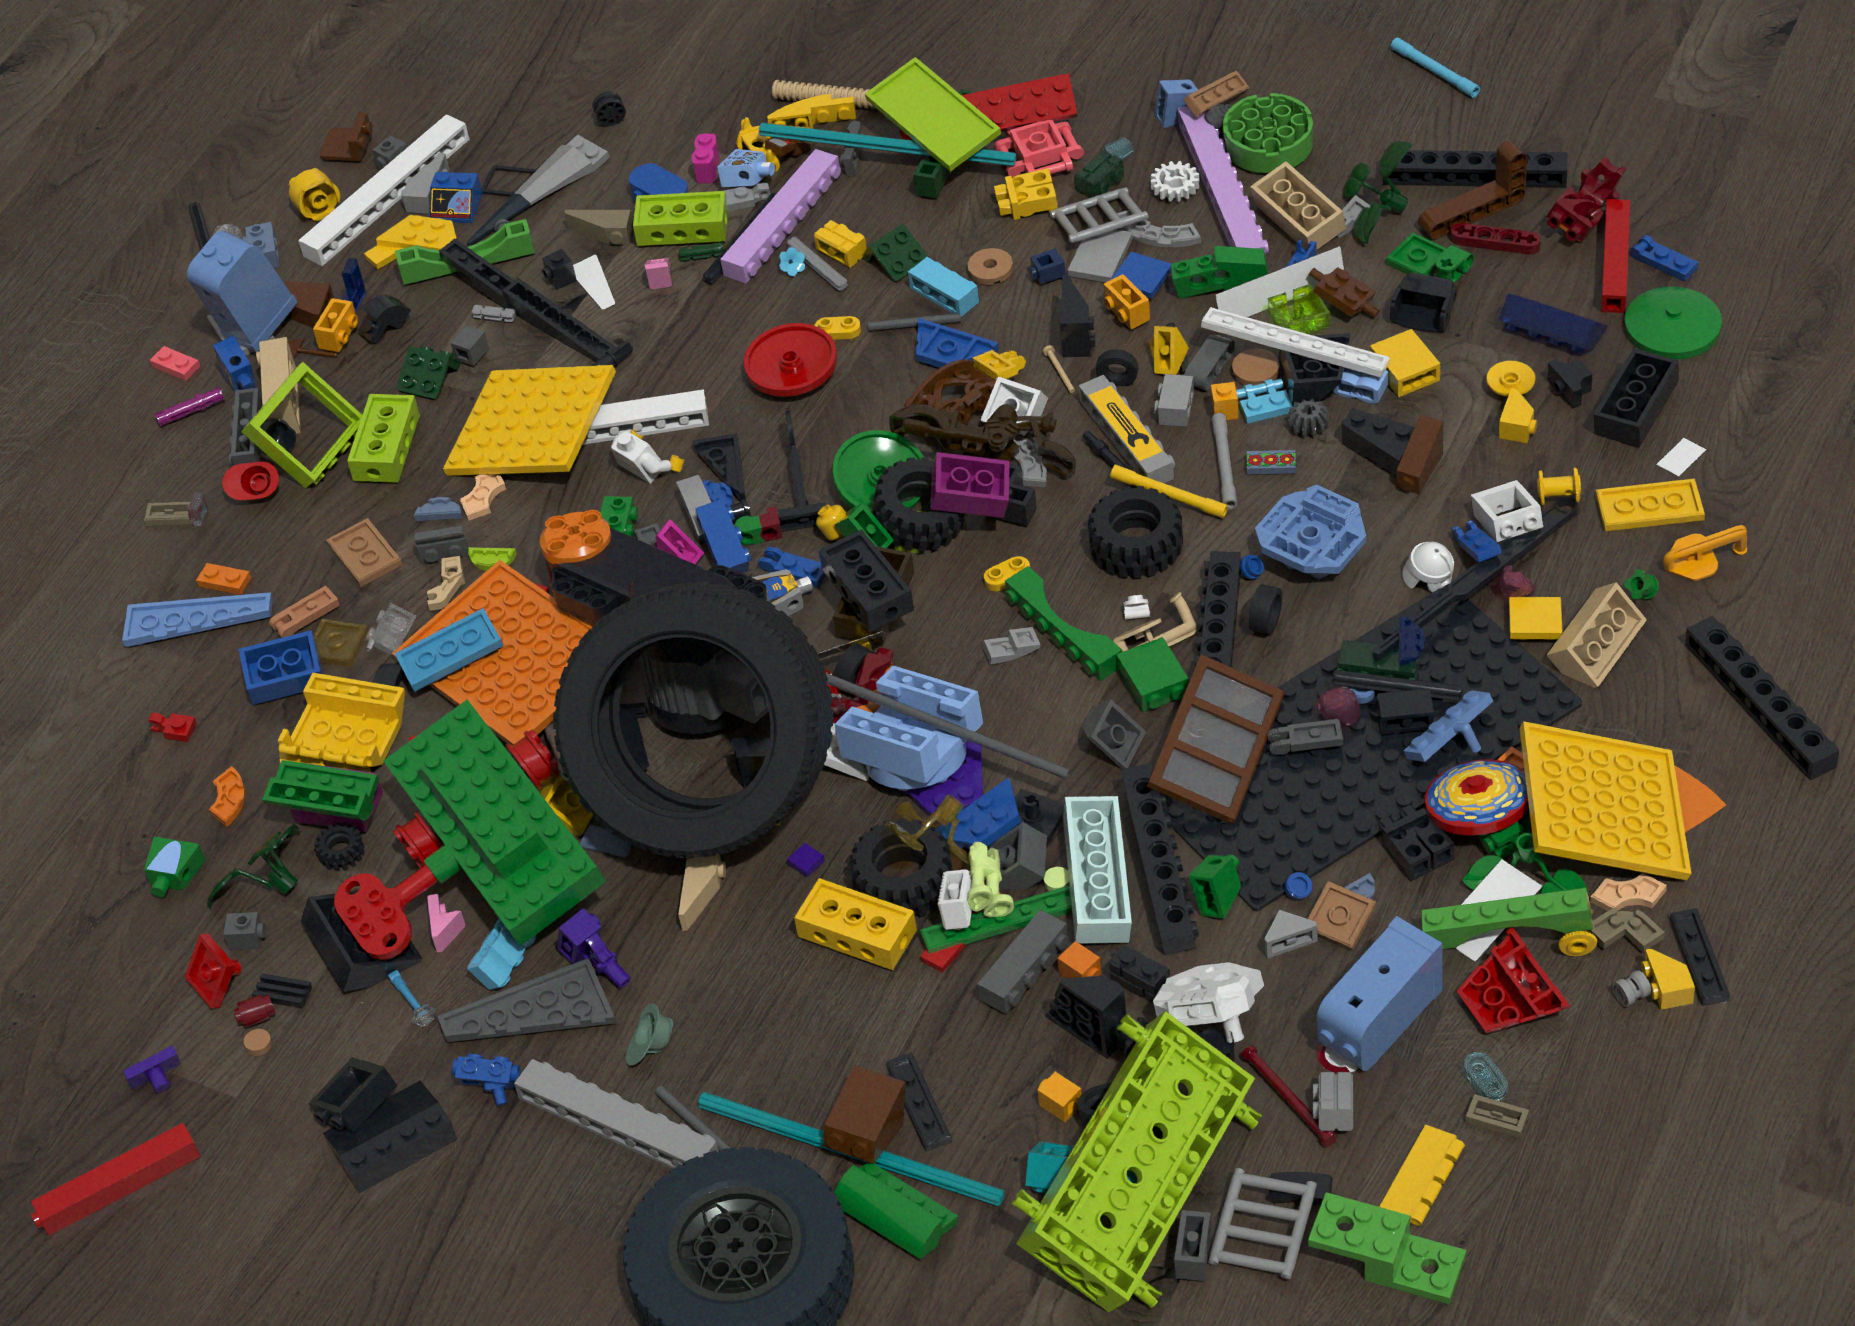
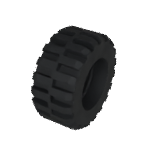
M915 457L907 458L906 462L900 460L894 463L893 467L889 466L877 480L872 514L891 535L894 545L898 547L899 545L905 546L904 549L910 551L912 548L918 549V552L926 551L928 548H931L932 551L940 548L941 544L943 546L949 544L960 533L965 518V513L950 511L916 512L905 507L900 502L902 499L912 496L925 497L931 500V479L934 462L928 461V458L921 457V460H915Z
M1129 486L1124 487L1121 491L1114 490L1110 492V496L1107 497L1105 495L1099 500V504L1096 503L1091 510L1088 518L1091 554L1100 567L1106 568L1107 572L1113 575L1117 573L1122 578L1133 576L1134 579H1141V576L1145 575L1151 577L1155 575V572L1159 571L1161 573L1166 570L1168 564L1171 566L1181 554L1183 544L1181 511L1178 509L1175 501L1170 500V497L1163 492L1160 494L1157 489L1150 488L1149 490L1145 489L1144 486L1130 488ZM1130 528L1152 530L1149 534L1139 537H1127L1119 534Z
M899 818V821H884V824L881 826L877 824L870 828L869 833L865 832L859 838L860 842L855 843L852 849L853 854L850 856V870L855 891L913 910L914 915L919 917L926 915L928 910L931 909L933 911L938 907L943 873L953 871L949 845L939 831L935 832V828L927 823L922 825V821L919 820L907 821L906 818ZM900 861H912L922 865L920 870L906 877L894 878L881 873L887 866Z

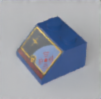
M435 172L430 186L429 217L459 223H473L483 194L478 173Z

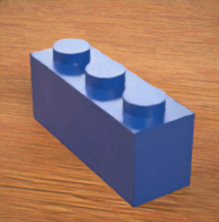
M720 499L695 508L696 520L715 566L723 565L740 573L748 572V562L751 561L750 553L747 547L743 548L740 541L743 540L739 527H734L733 525L734 515L731 507H726L724 500Z

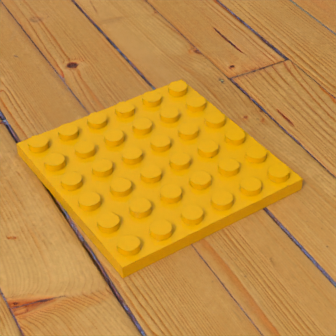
M613 365L491 371L443 467L446 476L570 472L616 373Z
M1523 721L1520 726V737L1534 852L1688 880L1691 875V867L1672 750Z

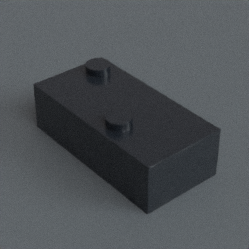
M1633 348L1593 414L1594 434L1640 447L1679 382L1678 360Z

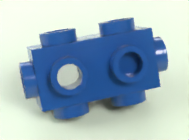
M467 1054V1057L458 1056V1059H454L452 1075H455V1079L459 1084L484 1087V1091L493 1092L496 1105L500 1107L507 1104L504 1089L513 1090L514 1082L520 1076V1066L514 1065L506 1057L496 1056L493 1060L483 1059V1056L478 1054Z

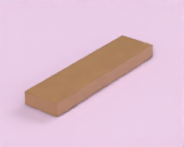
M1234 71L1187 95L1183 100L1194 115L1198 117L1206 113L1212 106L1223 104L1246 92L1249 86L1240 74Z

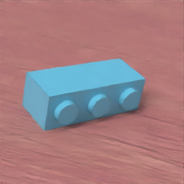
M928 257L908 271L910 289L953 314L960 313L962 317L979 303L978 288L974 282L968 281L955 271L947 269L939 262H935Z

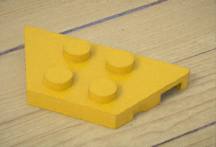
M409 215L377 237L376 242L377 246L404 249L417 245L427 249L441 250L453 239H456L451 220Z

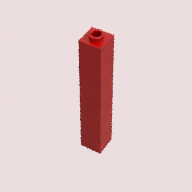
M1607 199L1601 312L1625 313L1630 200Z
M182 1123L32 1200L31 1203L35 1212L31 1216L37 1228L44 1227L48 1236L200 1158L199 1152L187 1128Z

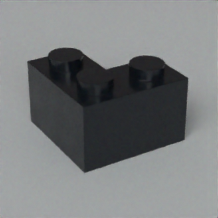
M1009 464V502L1004 518H993L1028 526L1037 510L1035 489L1023 486L1021 466Z

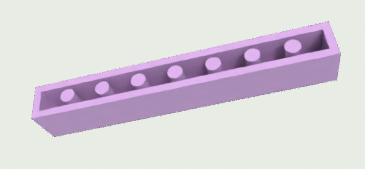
M818 149L811 153L720 259L723 276L747 283L757 273L762 264L781 245L785 237L804 218L808 210L827 191L831 183L839 177L841 168L838 156Z

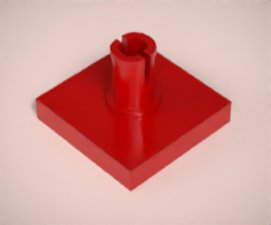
M209 933L200 934L184 977L211 1009L220 1008L231 977L238 976L241 973V964L236 959L231 960Z

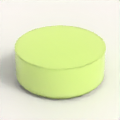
M1052 867L1045 872L1044 886L1048 891L1070 885L1069 874L1065 868Z

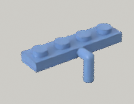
M1476 690L1467 692L1460 702L1446 711L1444 716L1430 724L1428 730L1412 740L1411 745L1404 750L1407 759L1425 762L1457 733H1463L1472 753L1480 751L1481 746L1468 723L1493 702L1490 693Z

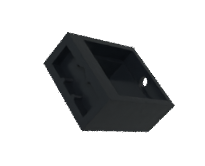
M352 1057L308 1104L315 1112L313 1114L314 1118L322 1125L329 1124L338 1130L344 1129L355 1132L397 1087V1084L384 1066ZM360 1086V1088L347 1100V1098Z

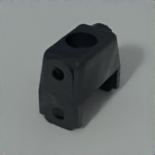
M1414 272L1408 273L1403 277L1391 299L1390 321L1412 330L1445 333L1456 302L1457 286H1454V282L1450 279Z

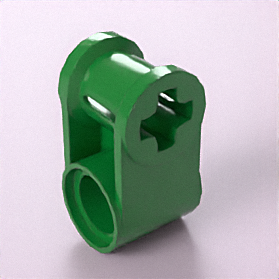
M1454 245L1449 246L1446 252L1436 261L1438 273L1435 277L1450 279L1455 284L1471 268L1474 255Z

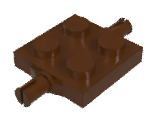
M1339 267L1330 274L1325 275L1315 268L1310 271L1309 276L1319 282L1313 291L1315 294L1350 317L1364 311L1373 318H1376L1380 310L1369 304L1376 292L1369 288L1367 284L1355 279L1347 271Z

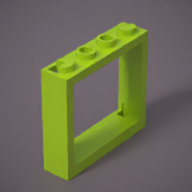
M302 362L290 373L241 432L304 488H307L312 483L316 485L325 476L322 471L325 468L330 469L338 460L335 457L338 452L342 454L351 443L348 440L351 436L355 438L362 414ZM297 382L348 426L311 471L260 428Z

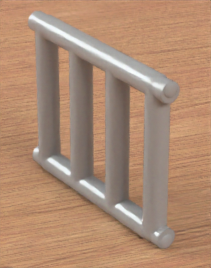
M1127 187L1050 211L1051 218H1056L1068 233L1070 243L1135 224L1149 217L1146 211L1142 212L1131 199ZM1120 198L1133 215L1120 218L1108 202ZM1099 205L1111 222L1099 225L1087 208ZM1078 212L1090 228L1078 232L1065 215Z
M1235 1168L1208 1263L1218 1265L1219 1262L1259 1269L1279 1273L1282 1278L1291 1279L1317 1184L1307 1181L1305 1185L1245 1174L1243 1169ZM1246 1185L1301 1195L1299 1209L1294 1210L1240 1200L1238 1196L1241 1186ZM1234 1210L1295 1221L1291 1236L1230 1224ZM1230 1236L1288 1247L1284 1262L1223 1251L1226 1238Z

